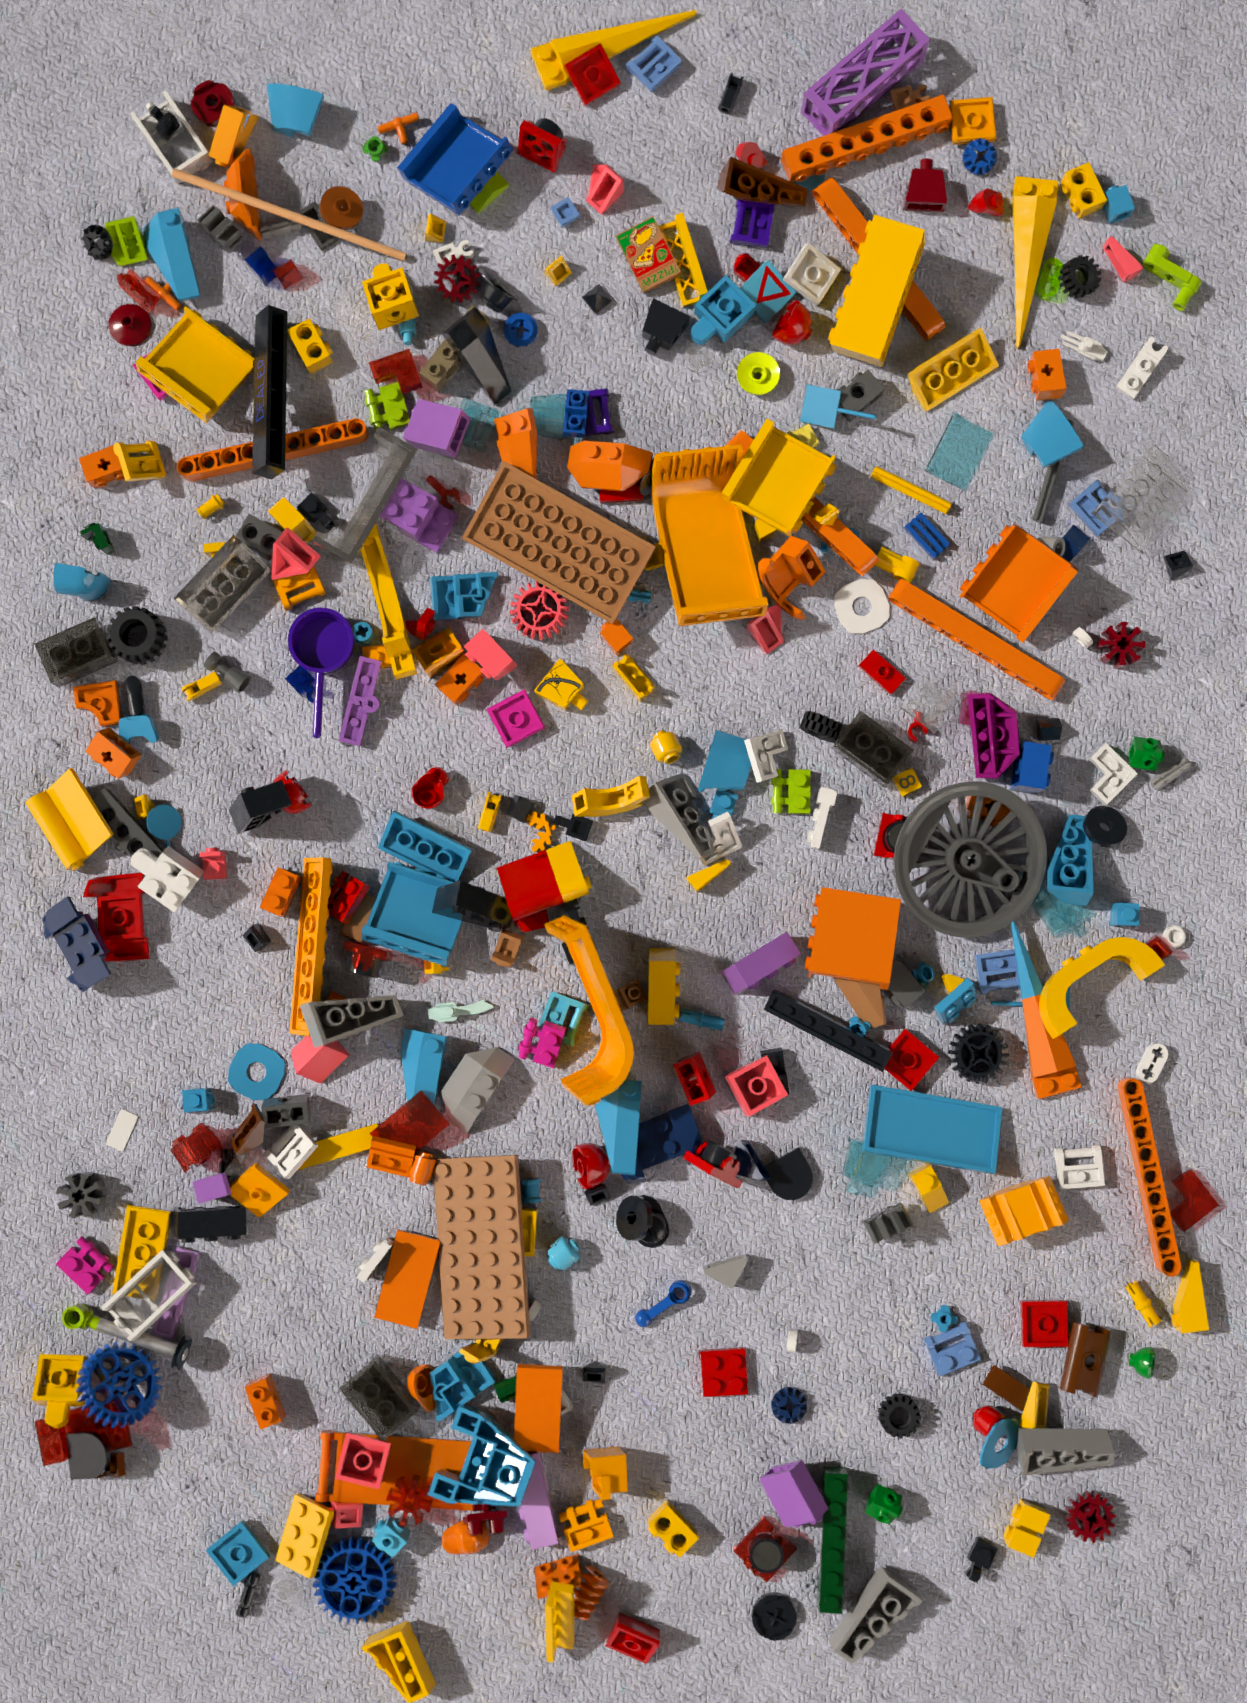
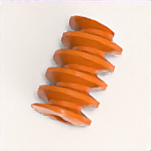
M586 1566L590 1574L582 1573L581 1576L585 1582L581 1581V1589L574 1588V1595L576 1596L574 1598V1617L580 1620H588L590 1618V1612H593L595 1609L594 1604L599 1603V1597L603 1596L604 1589L609 1586L608 1579L593 1566Z

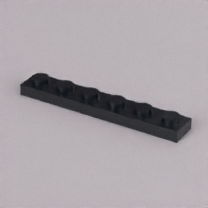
M776 989L772 991L763 1009L881 1072L884 1071L893 1053V1050Z

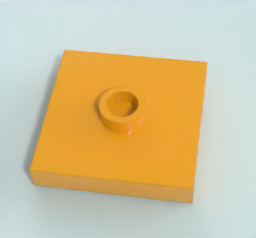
M993 97L950 100L949 109L953 117L951 121L953 145L969 144L975 139H986L989 142L996 141Z
M257 1162L229 1185L232 1193L230 1195L258 1218L288 1195L290 1190Z

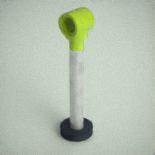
M82 1303L68 1307L62 1314V1322L69 1329L80 1328L87 1330V1328H91L173 1357L171 1368L177 1366L178 1370L184 1365L191 1348L192 1338L186 1340L185 1336L181 1338L178 1344L147 1333H143L136 1341H129L127 1337L130 1335L124 1328H119L113 1321L93 1315L94 1312ZM74 1311L80 1314L79 1321H76L74 1319Z

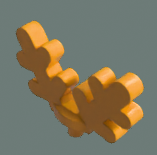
M533 811L532 815L529 814L526 819L529 820L528 825L533 826L537 823V830H541L545 826L546 832L537 833L541 838H534L532 840L535 843L532 851L537 852L539 849L544 851L545 842L547 845L552 844L550 836H552L551 830L556 829V826H550L549 821H546L545 814L542 813L540 818H538V813Z

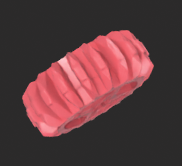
M537 581L535 582V588H532L531 584L527 583L528 590L525 591L521 587L519 590L522 596L514 594V598L518 602H511L510 604L511 607L516 608L510 611V615L516 616L512 619V623H519L516 626L517 631L525 628L522 633L525 637L531 632L532 640L535 639L536 634H539V639L543 640V634L547 633V637L550 639L552 638L550 631L553 630L556 634L559 633L557 625L562 628L565 627L561 619H568V615L563 612L569 611V607L562 606L567 602V599L560 598L562 595L557 592L554 593L555 591L548 589L544 585L540 587ZM540 595L536 602L524 604L530 597ZM546 596L556 603L557 611H553L552 608L545 605ZM542 603V609L544 612H540V615H538L537 618L536 611L533 610H538ZM522 610L533 616L532 626L522 618ZM554 618L548 625L539 627L542 620Z

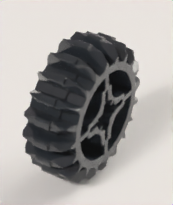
M978 1023L976 1030L972 1024H969V1032L965 1028H961L960 1032L963 1036L955 1033L953 1036L958 1040L957 1043L953 1041L949 1043V1045L955 1046L954 1050H948V1054H954V1058H950L949 1063H957L953 1066L952 1070L957 1071L961 1069L958 1076L962 1078L966 1075L967 1082H970L974 1076L976 1084L980 1083L981 1077L984 1083H988V1075L995 1080L997 1077L994 1071L1000 1074L1003 1073L999 1065L1007 1066V1062L1002 1061V1057H1009V1054L1002 1053V1050L1008 1048V1045H1000L1004 1037L999 1036L995 1038L998 1030L994 1029L990 1033L991 1026L986 1025L982 1031V1024ZM975 1035H982L986 1037V1039L984 1041H981L978 1045H974L973 1043L967 1041L970 1037ZM991 1043L995 1049L994 1061L988 1055ZM963 1046L969 1054L965 1065L961 1057ZM973 1049H982L981 1053H983L982 1057L984 1059L975 1058L974 1055L976 1054H974ZM978 1062L989 1066V1068L981 1072L970 1070Z

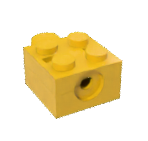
M387 263L376 265L372 272L373 278L362 281L378 330L419 317L411 287L403 267L392 270L391 266Z
M39 1354L32 1401L38 1405L47 1406L45 1422L53 1428H62L67 1424L70 1406L83 1407L85 1401L78 1402V1398L83 1394L76 1393V1389L82 1386L76 1384V1380L81 1377L78 1375V1372L83 1368V1362L88 1360L84 1355Z

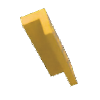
M682 212L675 214L674 221L659 225V228L667 244L672 245L670 248L671 252L676 247L684 253L681 261L677 259L675 261L679 269L683 267L689 270L690 276L687 281L680 277L674 278L682 307L685 308L695 305L708 290ZM676 228L678 235L674 241L665 236V230ZM687 287L696 291V298L685 299L684 292Z
M552 1581L545 1603L547 1662L554 1663L557 1647L573 1650L575 1643L574 1585Z

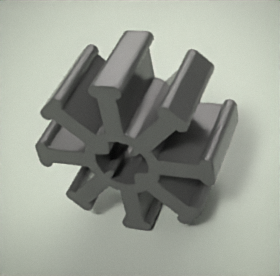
M214 205L197 220L200 226L210 234V238L214 242L216 241L220 248L228 254L244 239L241 236L242 233L232 225L233 222L228 217H225L221 210Z
M92 1172L82 1173L80 1175L81 1180L78 1177V1173L69 1175L65 1180L68 1181L70 1187L65 1184L57 1188L56 1194L61 1193L69 1196L68 1200L57 1203L59 1209L68 1208L70 1204H73L71 1214L68 1215L70 1218L75 1219L82 1216V1209L85 1217L98 1212V1209H95L92 1203H96L98 1206L106 1201V1196L94 1194L95 1190L105 1187L103 1180L94 1182V1185L89 1186L92 1176H94ZM83 1191L82 1194H85V1198L80 1199L81 1195L78 1196V1192Z
M897 1203L893 1207L890 1205L884 1208L882 1212H876L870 1215V1218L863 1221L874 1244L879 1243L883 1239L885 1241L891 1239L894 1234H901L906 1231L905 1228L913 1225L902 1203Z

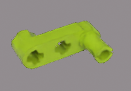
M1153 244L1142 266L1150 273L1180 289L1172 306L1176 310L1184 311L1191 297L1198 291L1202 281L1191 272L1167 260L1170 255L1167 247L1161 244Z

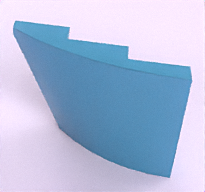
M268 84L267 90L272 130L292 138L295 132L310 137L324 100L323 93L286 84Z
M1051 399L1046 402L1021 436L1030 456L1035 454L1043 469L1080 451L1084 447L1067 418Z
M498 572L431 576L430 587L432 610H435L434 620L442 621L480 617Z
M716 730L697 791L704 792L705 789L718 788V791L729 789L744 790L751 768V762L744 742L747 739Z
M457 1352L430 1372L431 1384L433 1385V1400H435L437 1410L436 1420L438 1422L453 1413L460 1405L465 1404L497 1381L485 1361L474 1364L467 1361L464 1355Z

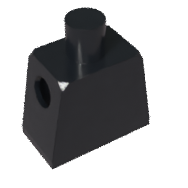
M653 298L642 331V337L648 341L644 350L653 356H656L660 347L670 350L688 327L690 316Z

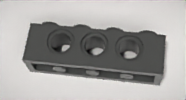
M103 788L92 798L114 833L112 837L117 841L116 847L123 854L127 853L132 857L136 852L135 845L138 842H142L143 848L159 858L164 849L109 789ZM109 810H113L114 817L108 821L106 813ZM123 826H127L129 829L125 837H122L120 834Z

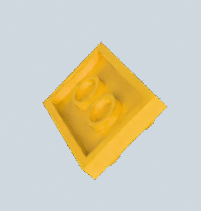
M295 1494L275 1561L309 1579L315 1578L334 1510L302 1494Z

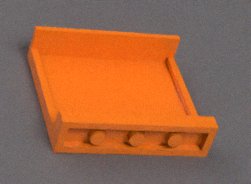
M1014 522L1011 527L1006 525L999 535L1002 537L997 545L993 543L986 554L989 557L984 563L979 561L972 572L975 575L971 581L966 579L959 589L962 593L959 597L961 599L962 597L966 598L1017 635L1016 638L1023 643L1078 573L1079 569Z
M821 887V893L816 894L814 907H818L817 915L813 914L811 928H815L814 936H809L808 949H812L811 957L806 956L805 970H809L808 977L811 978L812 974L867 982L879 984V989L888 990L901 899Z

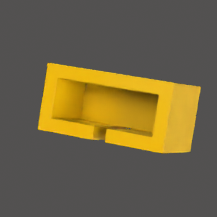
M1020 1498L1019 1503L1013 1507V1519L1011 1524L1006 1526L1003 1538L1009 1548L1034 1558L1041 1541V1537H1038L1037 1534L1038 1532L1044 1533L1050 1514L1045 1508Z

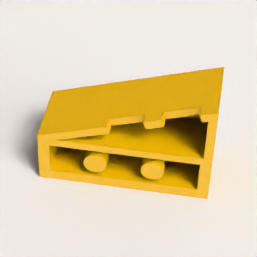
M649 948L648 1025H675V1018H679V1004H675V996H680V983L675 982L676 975H680V962H676L675 948Z
M409 1620L367 1638L361 1647L362 1650L370 1654L376 1661L375 1665L379 1670L382 1669L391 1679V1684L408 1703L430 1695L436 1682Z

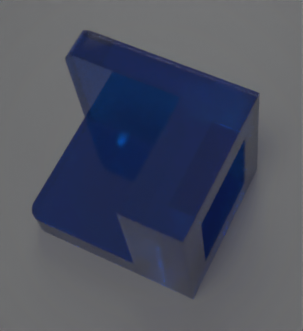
M261 246L245 259L249 269L265 287L281 274L278 267L270 260L267 252Z

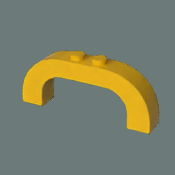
M1116 937L1107 939L1093 948L1089 944L1079 951L1081 956L1074 959L1071 956L1061 963L1063 967L1046 981L1039 1001L1042 1022L1052 1039L1078 1024L1069 1012L1065 999L1066 992L1073 982L1107 960H1119L1126 963L1141 981L1165 966L1161 958L1153 949L1141 941L1127 937Z

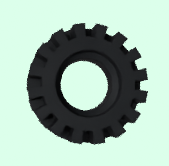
M1079 255L1062 266L1063 268L1060 269L1059 273L1062 275L1058 276V280H1062V283L1059 285L1060 288L1065 287L1063 290L1065 294L1069 292L1068 297L1072 298L1074 296V299L1083 298L1096 291L1095 289L1100 286L1098 283L1101 282L1102 278L1098 276L1102 273L1101 270L1097 271L1096 268L1099 265L1098 263L1093 264L1095 261L1093 258L1088 260L1089 256L1085 255L1083 257ZM1077 269L1085 277L1084 285H1081L1076 280L1075 271Z
M813 711L805 712L799 729L805 731V733L831 743H836L842 728V724H839L838 721Z
M892 1394L893 1397H886V1401H882L880 1404L881 1409L879 1408L878 1410L879 1421L885 1432L889 1433L892 1437L898 1436L899 1439H903V1436H906L908 1438L910 1433L913 1432L914 1434L916 1427L919 1428L920 1426L919 1420H921V1415L919 1414V1408L910 1397H906L904 1394ZM904 1408L908 1412L906 1422L895 1424L891 1420V1413L894 1409Z

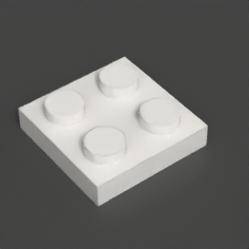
M806 243L784 276L783 281L817 306L827 293L841 268L810 243Z

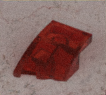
M421 1090L369 1134L372 1137L376 1136L416 1146V1153L450 1124Z

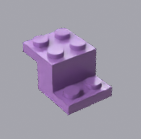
M399 476L377 513L378 517L395 525L401 534L437 554L459 517L458 514L440 505L437 497Z

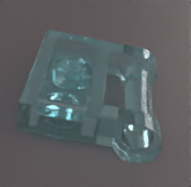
M463 398L459 409H462L471 419L461 444L485 453L488 447L486 444L494 425V419L499 418L500 411ZM483 413L488 417L480 438L476 441L473 440Z

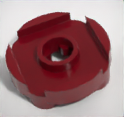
M208 80L200 83L194 89L191 107L195 116L209 127L218 125L223 106H234L235 101L230 89L224 83L220 84L213 80ZM209 100H218L217 105L214 107L208 106L210 104Z

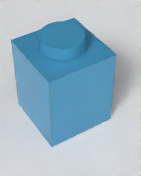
M1115 185L1106 190L1105 196L1107 201L1103 208L1109 224L1129 218L1135 207L1127 185L1121 187Z
M1111 904L1110 926H1139L1140 904Z

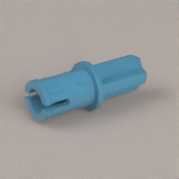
M685 1008L682 1009L680 1022L697 1025L700 1029L702 1026L722 1031L725 1020L724 1018L704 1014L705 1011L700 1013Z

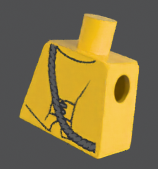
M561 659L556 662L534 690L538 697L565 711L571 704L582 711L589 702L588 699L580 694L584 689L583 682Z

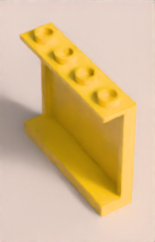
M185 306V315L145 359L140 356L135 363L140 374L207 424L254 371L255 357L247 349L243 350L237 346L233 338L230 336L225 337L220 333L216 325L213 323L208 324L204 321L203 317L196 310L191 311Z
M766 419L722 491V499L790 537L793 532L797 533L803 524L801 519L805 513H810L814 506L812 500L816 494L820 495L826 485L823 483L826 477L833 475L837 467L835 464L836 456L832 455L830 458L775 428V422Z

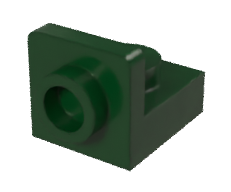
M88 524L84 527V530L79 532L86 540L93 538V542L98 550L103 551L107 555L115 552L108 533L101 524Z

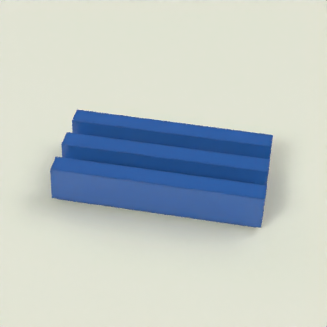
M921 512L904 527L932 559H935L950 545ZM919 520L942 544V546H940L936 542V540L924 529V527L918 522ZM913 525L935 547V549L937 550L936 552H934L928 546V544L916 533V531L912 528Z

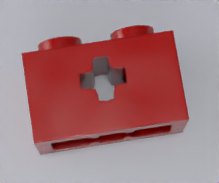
M700 1051L680 1058L673 1064L690 1106L706 1101L716 1093Z

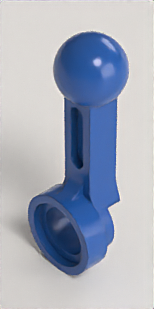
M684 1280L673 1282L669 1288V1294L648 1310L641 1309L636 1313V1323L640 1327H648L651 1325L653 1318L669 1306L687 1302L692 1295L690 1284ZM676 1287H680L685 1291L684 1298H678L675 1295L674 1289Z

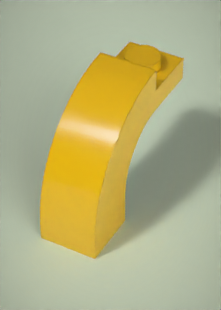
M638 776L623 785L608 789L584 788L571 795L574 814L577 817H599L623 813L642 806V801L650 797L646 776Z

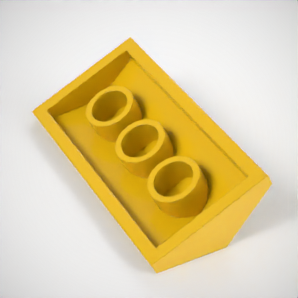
M980 327L908 372L907 375L912 392L924 410L929 411L999 367Z

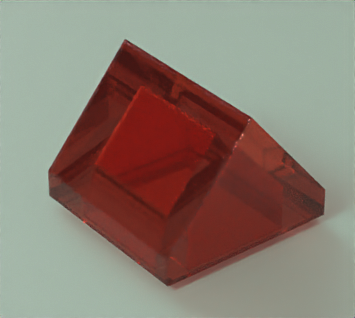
M292 260L273 270L284 290L303 279Z
M1156 934L1145 943L1157 953L1161 960L1173 952Z

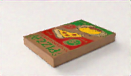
M654 216L615 236L643 294L682 275Z

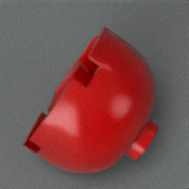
M794 300L786 308L789 311L784 316L781 315L772 332V335H774L772 337L775 340L790 346L798 344L802 339L806 341L813 331L810 328L812 324L810 311L802 303Z
M286 769L272 783L282 780L292 805L282 808V810L289 814H299L310 808L312 802H306L305 799L308 795L295 777L289 778L287 776L290 771Z
M583 1143L575 1145L576 1148L572 1151L574 1171H579L581 1178H577L581 1187L589 1189L603 1183L609 1174V1167H611L608 1155L597 1144Z

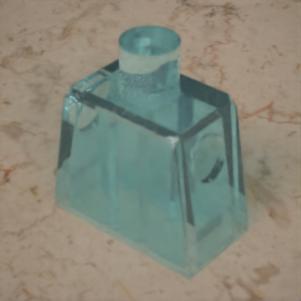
M566 394L531 397L530 408L533 409L537 435L564 440L563 426ZM517 407V411L526 409V408H518V407Z
M850 1139L842 1174L850 1178L846 1191L859 1196L863 1184L871 1188L875 1186L892 1157L862 1152L863 1144Z

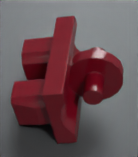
M473 1504V1512L480 1511V1513L466 1514V1517H463V1525L467 1524L469 1537L482 1535V1523L489 1522L490 1534L503 1533L507 1510L488 1512V1510H495L496 1505Z

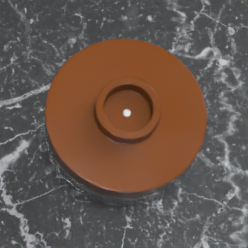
M335 186L329 188L323 194L318 205V217L320 222L352 232L356 229L362 218L363 204L353 190L343 186Z

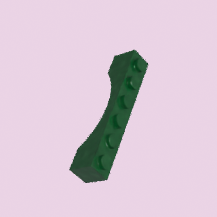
M823 1466L822 1497L828 1510L822 1515L821 1555L817 1584V1607L819 1613L842 1614L848 1473L845 1467Z

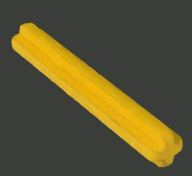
M878 466L874 468L871 474L873 479L944 514L948 513L952 505L951 502Z

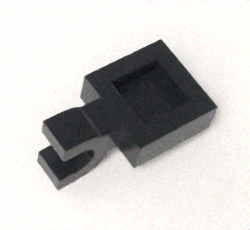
M155 105L150 112L158 121L155 128L159 136L168 142L178 130L180 124L172 113L168 111L163 114Z
M312 492L297 506V509L313 524L319 520L328 530L335 524L325 513L328 507Z
M572 814L570 820L556 815L553 823L567 828L565 835L586 842L593 821Z
M978 1537L975 1538L967 1556V1559L972 1561L966 1573L969 1580L978 1583L982 1568L990 1569L998 1551L997 1547Z

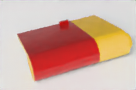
M571 841L497 867L506 901L514 921L590 894L588 889L592 888L588 875L583 877Z

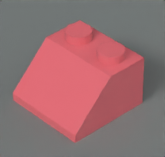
M483 628L464 646L468 651L465 655L473 663L476 661L480 663L483 667L480 671L488 679L493 677L497 681L518 666Z
M767 1055L724 1076L744 1116H751L788 1096Z
M347 1432L335 1479L379 1489L391 1443Z

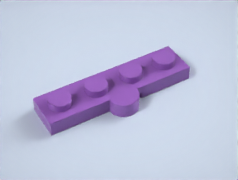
M364 656L359 657L339 741L361 746L368 715L377 711L380 707V701L374 696V691L382 661Z

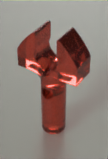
M432 475L426 478V482L441 495L440 505L449 510L455 509L448 502L447 496L454 497L461 503L460 493L455 487L451 490L446 489Z

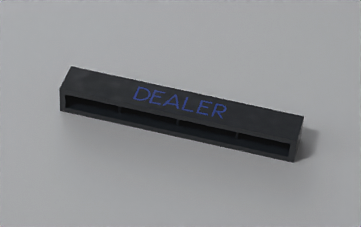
M267 305L255 315L252 474L272 480L285 471L288 311Z

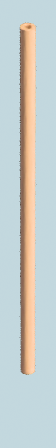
M175 168L172 171L171 177L401 261L405 259L406 253L184 171Z

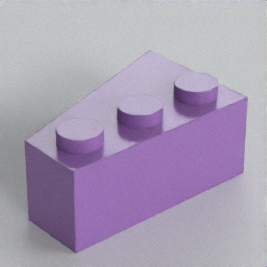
M785 932L721 971V974L734 994L746 988H749L751 991L762 984L760 980L765 976L769 980L779 973L777 969L781 966H784L786 969L796 963L795 958L801 955L788 932Z

